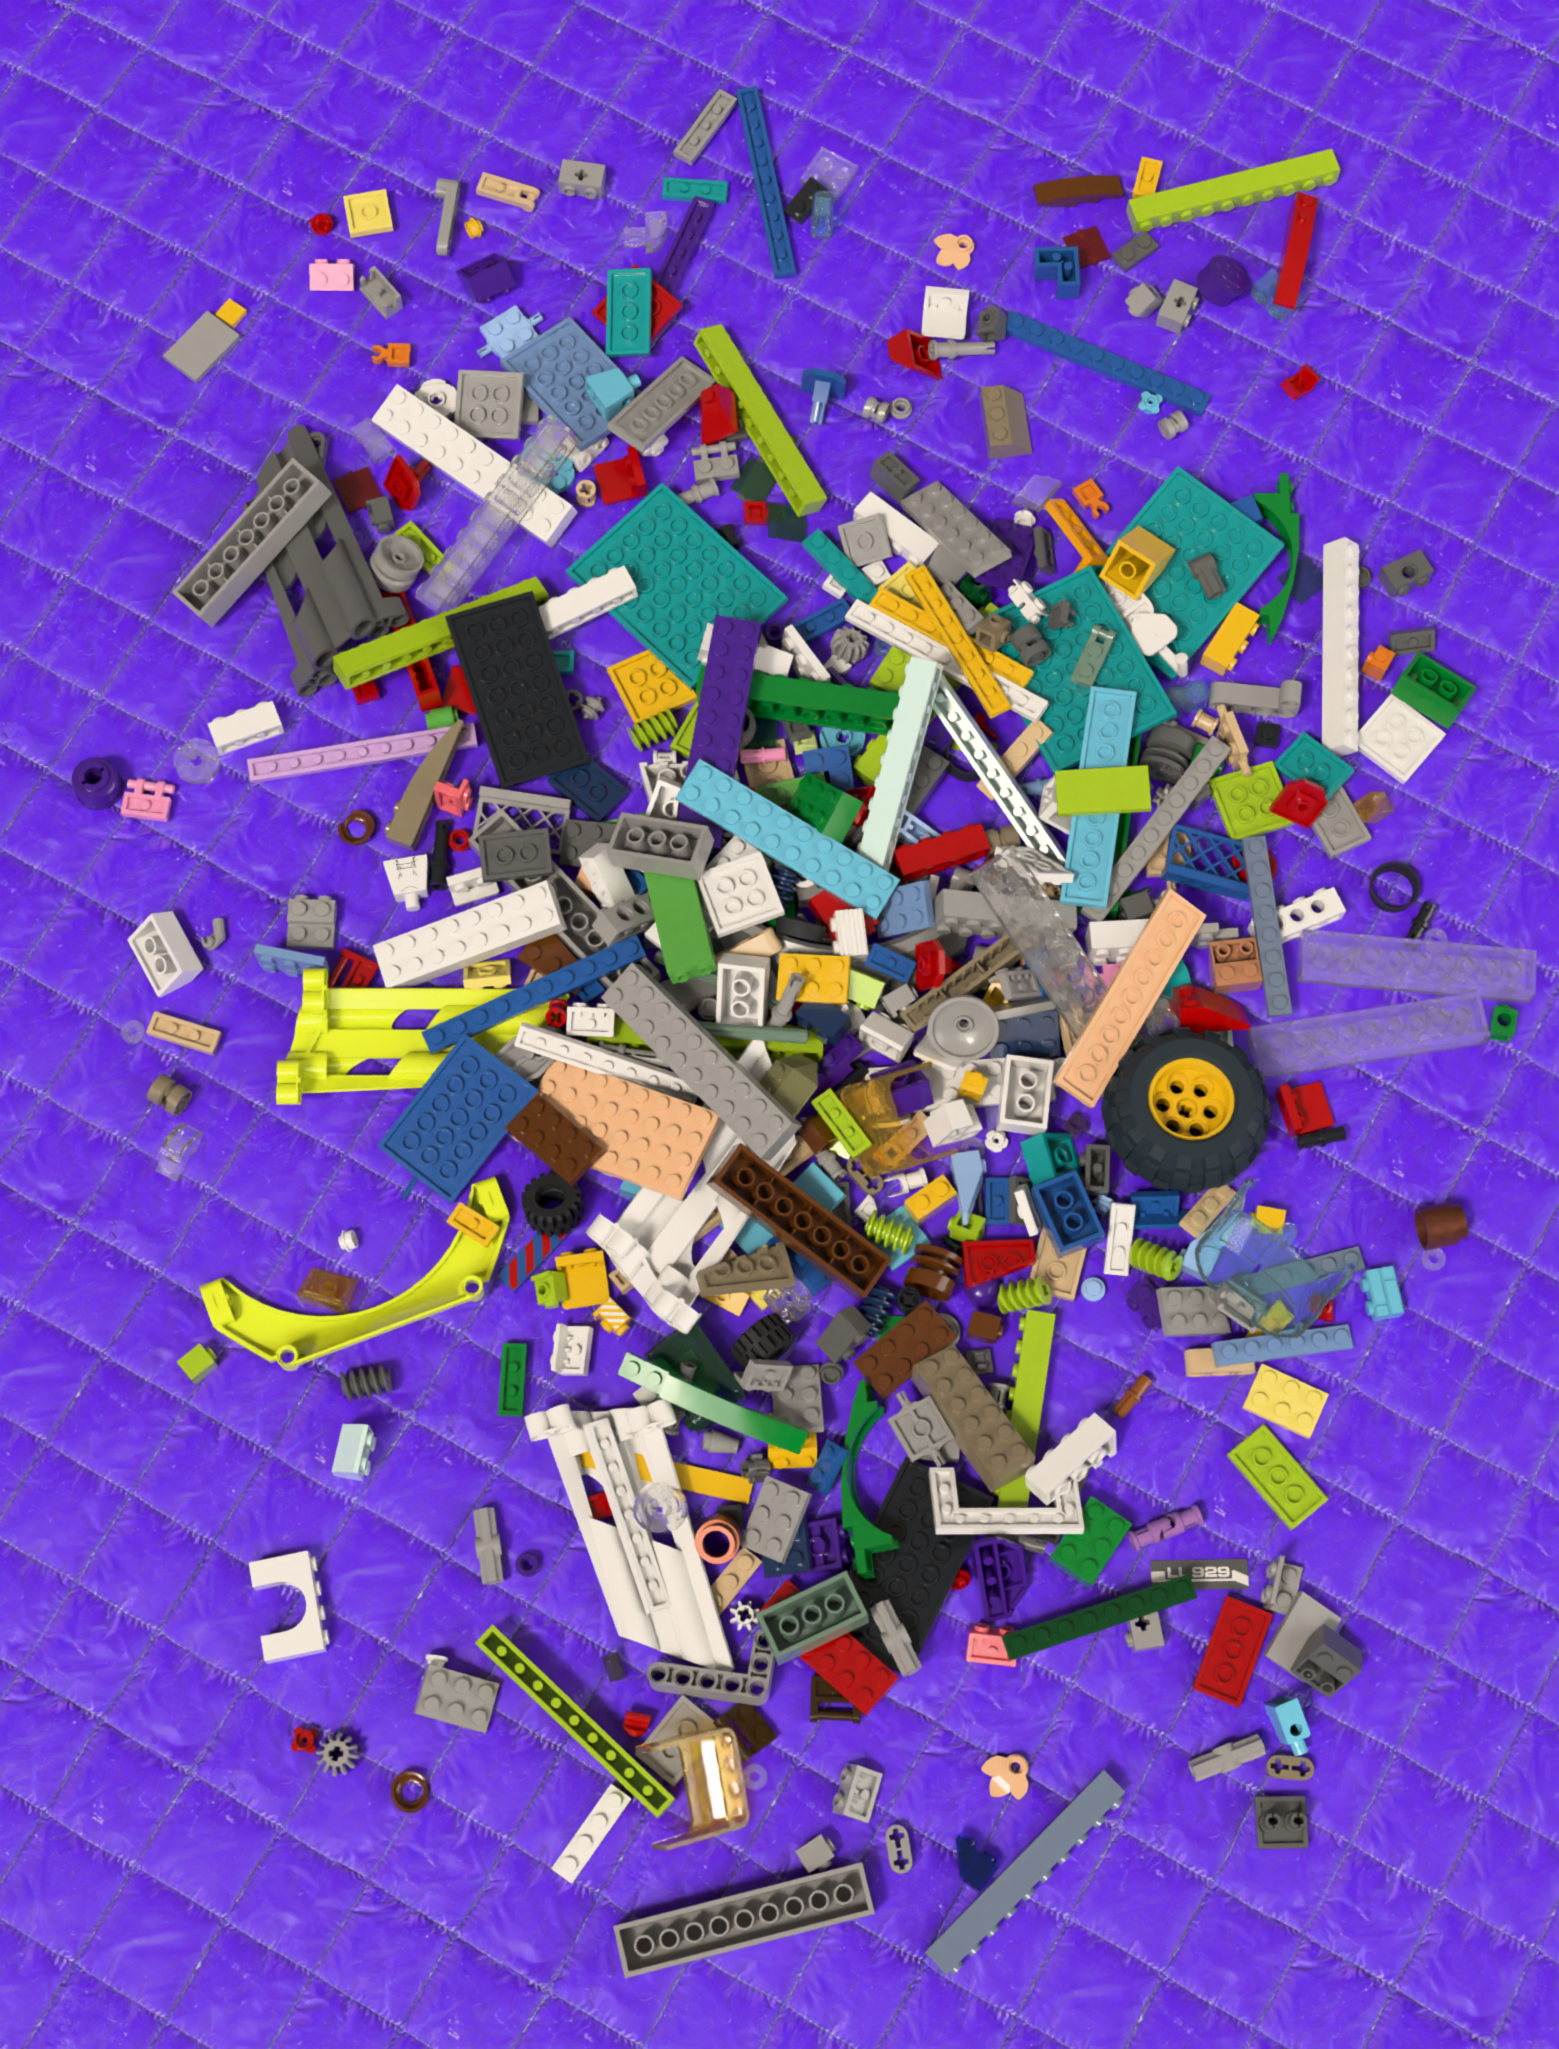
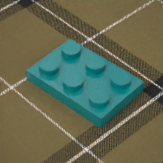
M1305 732L1274 762L1276 770L1289 780L1295 781L1304 778L1322 786L1326 800L1354 773L1353 767Z

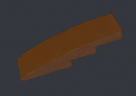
M1118 175L1073 177L1034 184L1033 186L1037 205L1075 207L1078 202L1097 203L1101 198L1120 199L1123 195Z

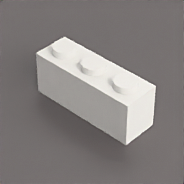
M273 701L260 702L253 708L241 709L233 715L218 717L212 722L207 723L219 756L284 733Z
M596 843L578 857L582 870L586 874L591 889L600 904V909L613 907L619 901L624 900L626 902L635 896L624 869L613 866L606 852L609 843Z

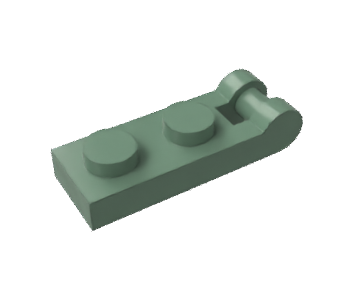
M1098 624L1093 626L1090 637L1071 675V682L1091 689L1115 640L1116 631L1111 629L1109 631L1104 630ZM1098 637L1105 639L1104 644L1096 642Z

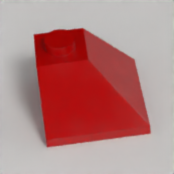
M904 329L887 340L888 354L892 361L937 380L942 379L939 359L931 360L928 354L929 342L934 339L909 329Z
M718 383L701 391L698 405L701 444L708 446L738 432L735 392Z

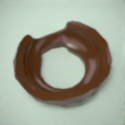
M363 810L351 811V814L342 823L338 824L340 838L343 842L353 846L365 844L373 835L374 819ZM352 821L362 823L366 827V833L361 838H353L349 835L347 826Z
M406 1770L397 1775L392 1781L391 1798L399 1810L405 1813H415L423 1809L428 1802V1786L425 1776L421 1773ZM409 1782L421 1784L423 1787V1796L415 1802H407L401 1795L403 1786Z

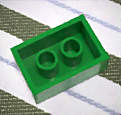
M1418 652L1402 673L1390 694L1449 730L1477 687L1421 652Z
M806 772L786 811L816 828L819 833L842 844L863 802Z
M1092 1496L1082 1509L1084 1521L1083 1534H1065L1048 1559L1050 1563L1088 1589L1092 1586L1132 1525V1523Z

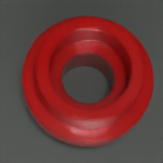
M462 829L453 831L448 839L451 849L456 852L466 851L470 847L468 839L471 836ZM458 839H463L464 843L457 844L456 841Z

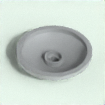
M956 995L940 1002L933 1009L929 1017L928 1036L930 1042L941 1055L949 1059L961 1062L979 1059L994 1047L998 1039L999 1022L994 1010L985 1001L974 996ZM965 1019L968 1022L966 1024L960 1023V1020Z

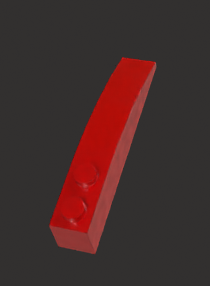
M1297 192L1288 211L1273 304L1294 310L1297 302L1318 202L1317 197Z
M405 592L381 593L382 598H401L409 616V621L405 625L392 627L394 632L403 627L416 624ZM426 658L406 666L421 712L443 706L429 659Z

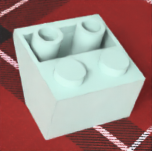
M342 1424L332 1467L334 1476L363 1481L364 1475H369L371 1461H368L370 1451L374 1452L376 1446V1437H374V1433L369 1425Z

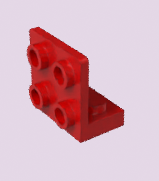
M633 446L627 447V455L624 458L593 466L603 505L606 506L647 496L646 481L638 452Z
M453 665L442 698L443 706L441 707L451 705L452 710L456 709L459 712L477 716L460 666Z
M1321 1082L1290 1089L1289 1084L1279 1086L1275 1096L1289 1138L1334 1125Z

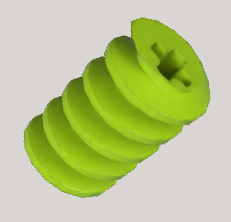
M668 708L665 709V715L662 712L657 713V719L654 716H650L649 723L645 719L641 720V727L637 723L632 724V730L626 727L631 741L640 752L643 751L642 744L651 748V740L659 744V736L665 741L668 740V732L675 737V729L678 728L676 720Z
M874 1210L863 1231V1234L867 1232L866 1239L870 1240L875 1235L876 1244H879L884 1239L885 1248H888L893 1243V1251L896 1252L902 1247L901 1254L905 1256L916 1232L912 1234V1226L909 1225L903 1230V1222L894 1226V1218L885 1222V1214L876 1218L877 1210Z
M1137 1238L1131 1247L1129 1260L1132 1267L1147 1271L1149 1274L1164 1278L1167 1281H1172L1178 1277L1183 1265V1256H1177L1176 1251H1169L1166 1247L1161 1248L1158 1244L1153 1245L1150 1241L1145 1242L1143 1238Z
M1036 1276L1035 1283L1032 1278H1027L1026 1284L1022 1279L1018 1280L1017 1285L1013 1281L1009 1283V1286L1002 1283L997 1301L1000 1311L1003 1314H1007L1017 1310L1022 1311L1026 1308L1032 1309L1035 1306L1041 1307L1044 1304L1049 1305L1052 1301V1296L1048 1284L1043 1281L1041 1276Z

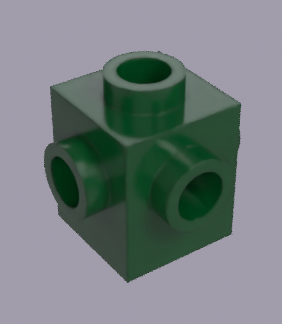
M969 574L962 579L959 591L976 610H979L991 601L992 586L974 582L975 578Z

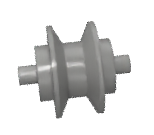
M587 696L585 698L587 704L580 705L581 712L584 715L582 718L584 720L587 718L598 720L597 712H604L605 710L601 702L602 698L599 696L597 698Z

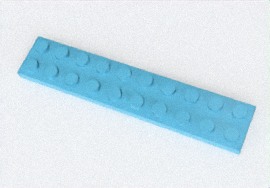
M1091 686L1079 769L1127 766L1136 691ZM1120 813L1072 816L1065 868L1074 873L1072 883H1062L1061 904L1106 910Z
M701 759L698 760L675 797L676 801L855 909L863 908V913L874 920L877 919L900 879L834 839L819 833L816 828Z

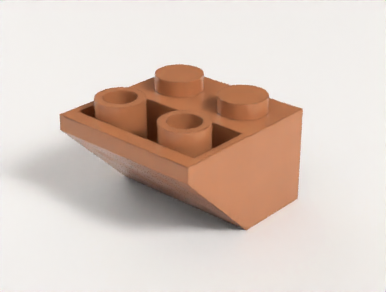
M1255 937L1209 942V975L1213 993L1226 994L1259 990L1263 978Z

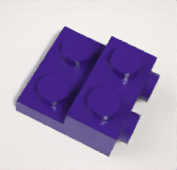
M1150 1274L1128 1291L1125 1298L1127 1299L1126 1304L1133 1312L1137 1311L1143 1317L1141 1319L1143 1324L1149 1330L1153 1329L1157 1333L1162 1329L1156 1290L1165 1287H1180V1285L1175 1280L1167 1281L1164 1278Z
M832 1518L807 1523L813 1570L795 1573V1575L801 1576L848 1569V1563L851 1562L852 1557L850 1549L845 1546V1538H848L849 1533L843 1528L842 1520Z

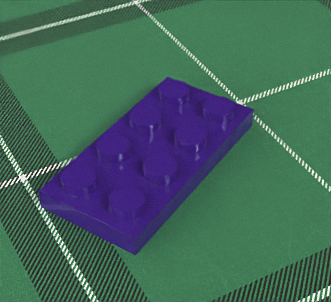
M995 518L991 532L1011 550L1012 557L975 577L974 582L1008 591V588L1012 585L1016 586L1013 579L1023 580L1035 543L1034 530L1029 526Z

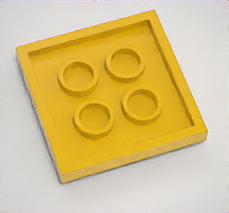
M648 650L607 667V673L633 723H637L639 726H641L640 722L643 719L649 722L650 716H654L657 719V713L659 712L665 715V709L667 708L673 712L697 700L694 690L691 691Z

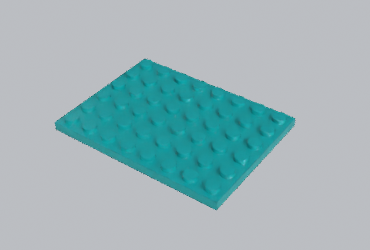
M1177 466L1105 554L1109 558L1118 540L1137 526L1142 527L1176 549L1167 567L1143 594L1151 601L1154 614H1165L1176 625L1177 636L1166 646L1175 655L1181 652L1186 653L1188 663L1230 613L1233 606L1240 601L1284 548V543ZM1207 552H1210L1217 566V573L1226 589L1224 594L1213 600L1207 599L1198 579H1194L1188 566V561ZM1094 565L1092 569L1099 581H1104L1099 575L1105 565ZM1158 653L1152 656H1144L1149 665L1169 680L1173 681L1178 674Z
M663 483L658 485L565 570L566 574L581 587L587 584L590 579L607 574L612 568L625 566L637 588L638 597L607 613L691 691L697 685L700 666H704L697 658L707 623L714 625L715 615L761 622L762 626L788 601V597Z
M1091 565L1033 592L1036 598H1040L1046 604L1045 610L1048 614H1050L1051 606L1062 600L1069 602L1070 610L1076 613L1075 616L1068 617V621L1074 623V626L1069 629L1060 627L1057 630L1047 628L1049 616H1040V621L1035 626L1042 636L1041 639L1045 640L1050 648L1051 654L1040 664L1027 667L1034 671V675L1025 689L1048 701L1049 704L1040 720L1054 732V735L1044 744H1040L1038 741L1037 743L1053 775H1055V771L1068 770L1080 764L1090 689L1071 682L1070 678L1095 624L1102 626L1104 630L1109 631L1111 629L1116 631L1117 634L1093 686L1137 692L1131 738L1177 716L1176 710ZM1013 602L993 612L1011 621V636L1021 627L1033 624L1029 623L1020 611L1026 605L1025 603L1019 608ZM1098 637L1096 642L1104 644L1105 639ZM1010 640L997 650L1025 666L1019 656L1020 652L1015 650ZM1020 715L1024 724L1028 727L1032 721Z

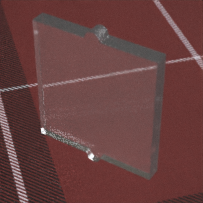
M1035 474L1012 503L1016 506L1024 507L1025 510L1032 509L1040 512L1062 485V482L1052 479L1050 476L1044 477Z

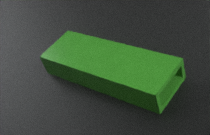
M644 871L665 966L672 983H683L688 979L706 976L711 972L717 971L718 967L697 881Z

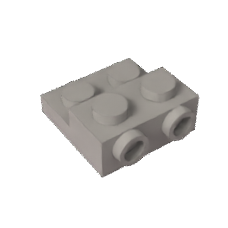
M295 895L294 899H289L287 949L334 950L337 918L336 901L332 900L329 896H318V900H312L306 895Z

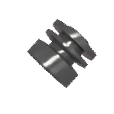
M1165 726L1155 727L1151 730L1146 744L1147 749L1143 752L1139 766L1148 765L1149 777L1154 780L1176 784L1188 769V762L1191 761L1197 744L1190 735L1181 730Z

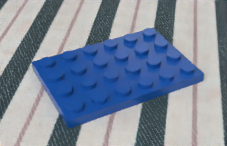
M464 1033L377 1147L442 1198L453 1204L506 1136L508 1131L505 1127L540 1091Z

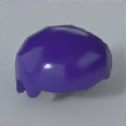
M994 1279L966 1289L964 1280L963 1290L972 1306L984 1309L993 1306L997 1302L1000 1284L998 1279Z

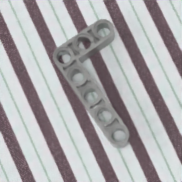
M760 1629L754 1636L748 1674L655 1662L648 1667L647 1677L651 1688L658 1692L760 1706L769 1699L776 1659L769 1646L763 1647L760 1645L761 1641L766 1640ZM760 1663L768 1665L763 1671L756 1669V1666ZM657 1673L665 1674V1677L660 1681L653 1679ZM683 1676L690 1678L686 1684L678 1683V1679ZM706 1680H712L715 1682L714 1685L709 1688L702 1686L703 1682ZM732 1683L739 1685V1688L735 1691L727 1690L728 1685ZM755 1687L764 1689L759 1695L751 1693Z

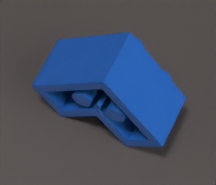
M1078 246L1034 247L1032 258L1033 280H1055L1056 299L1078 298L1080 289Z
M849 745L803 751L805 772L810 774L829 772L831 785L844 792L855 789Z

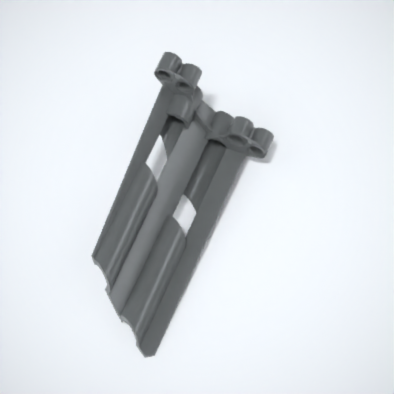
M296 424L288 432V440L284 449L277 454L273 450L256 478L259 485L257 493L251 501L245 502L243 512L292 458L320 480L332 493L264 569L298 663L291 672L290 678L298 696L308 697L316 692L317 686L326 687L332 685L337 680L332 667L333 656L338 654L337 649L350 638L360 640L369 634L373 638L381 637L389 631L390 626L401 627L409 621V616L401 598H382L306 426ZM328 525L336 544L322 560L315 543L323 536ZM297 576L305 590V596L298 614H296L287 594Z

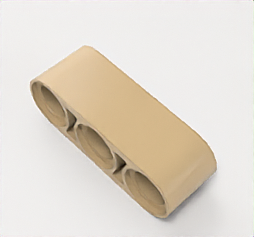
M770 927L715 955L718 967V962L723 953L769 957L782 950L783 947L773 928Z
M1212 1348L1184 1351L1187 1377L1248 1375L1256 1372L1255 1363L1216 1368Z

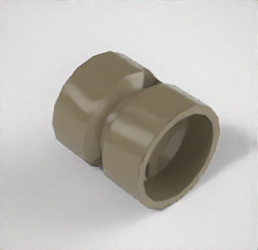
M1013 824L1001 826L999 831L994 828L984 831L991 847L989 856L995 852L996 846L1021 847L1018 832Z
M166 1074L159 1075L147 1093V1100L157 1106L163 1105V1109L174 1117H177L184 1111L192 1097L190 1089L182 1084L176 1085V1081Z

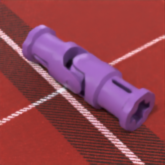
M1194 1504L1190 1509L1181 1513L1174 1512L1159 1520L1147 1523L1146 1527L1133 1532L1130 1530L1127 1532L1131 1546L1137 1552L1140 1551L1141 1547L1150 1543L1157 1544L1165 1539L1184 1533L1185 1529L1198 1524L1201 1526L1204 1524L1199 1508Z

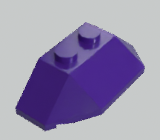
M999 1536L972 1541L970 1554L984 1620L986 1623L1009 1618L1013 1613V1608L1020 1601L1028 1587L1022 1545Z

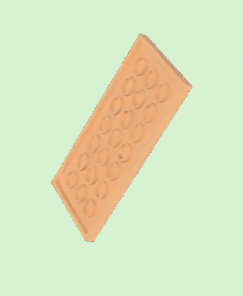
M558 1060L546 1070L537 1088L540 1091L538 1093L604 1150L605 1153L590 1167L591 1169L682 1201L721 1121V1118L712 1110L609 1074L600 1075Z

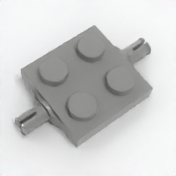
M904 1390L896 1394L895 1396L903 1408L899 1413L887 1419V1422L911 1463L931 1455L937 1468L941 1467V1464L942 1466L947 1462L939 1450L943 1445L954 1440L955 1437L930 1395L920 1401L911 1403Z

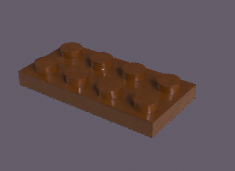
M539 1094L505 1127L513 1137L571 1187L605 1153L597 1143Z
M925 1300L858 1357L853 1364L885 1400L912 1377L913 1365L945 1349L958 1337Z

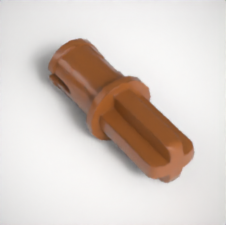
M1140 1374L1134 1384L1129 1389H1125L1124 1396L1113 1408L1115 1415L1123 1419L1136 1403L1139 1404L1141 1402L1140 1398L1153 1384L1147 1376Z

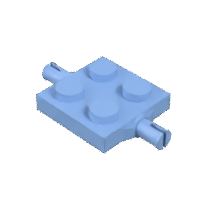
M515 305L480 327V332L486 339L487 345L477 350L478 355H480V358H483L493 352L501 360L538 337L533 326L543 321L542 315L538 312L528 319Z

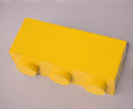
M1237 602L1203 653L1200 664L1221 676H1224L1227 670L1232 671L1238 661L1235 657L1238 653L1243 654L1249 644L1246 641L1249 635L1254 636L1260 626L1257 623L1260 615Z

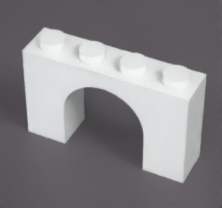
M307 1550L250 1562L252 1587L255 1590L280 1585H291L300 1589L306 1600L305 1615L296 1627L288 1631L261 1636L264 1661L267 1664L327 1652L326 1645L330 1644L328 1630H323L322 1620H326L324 1606H319L318 1596L322 1595L319 1580L315 1581L314 1571H318L315 1556L311 1557Z

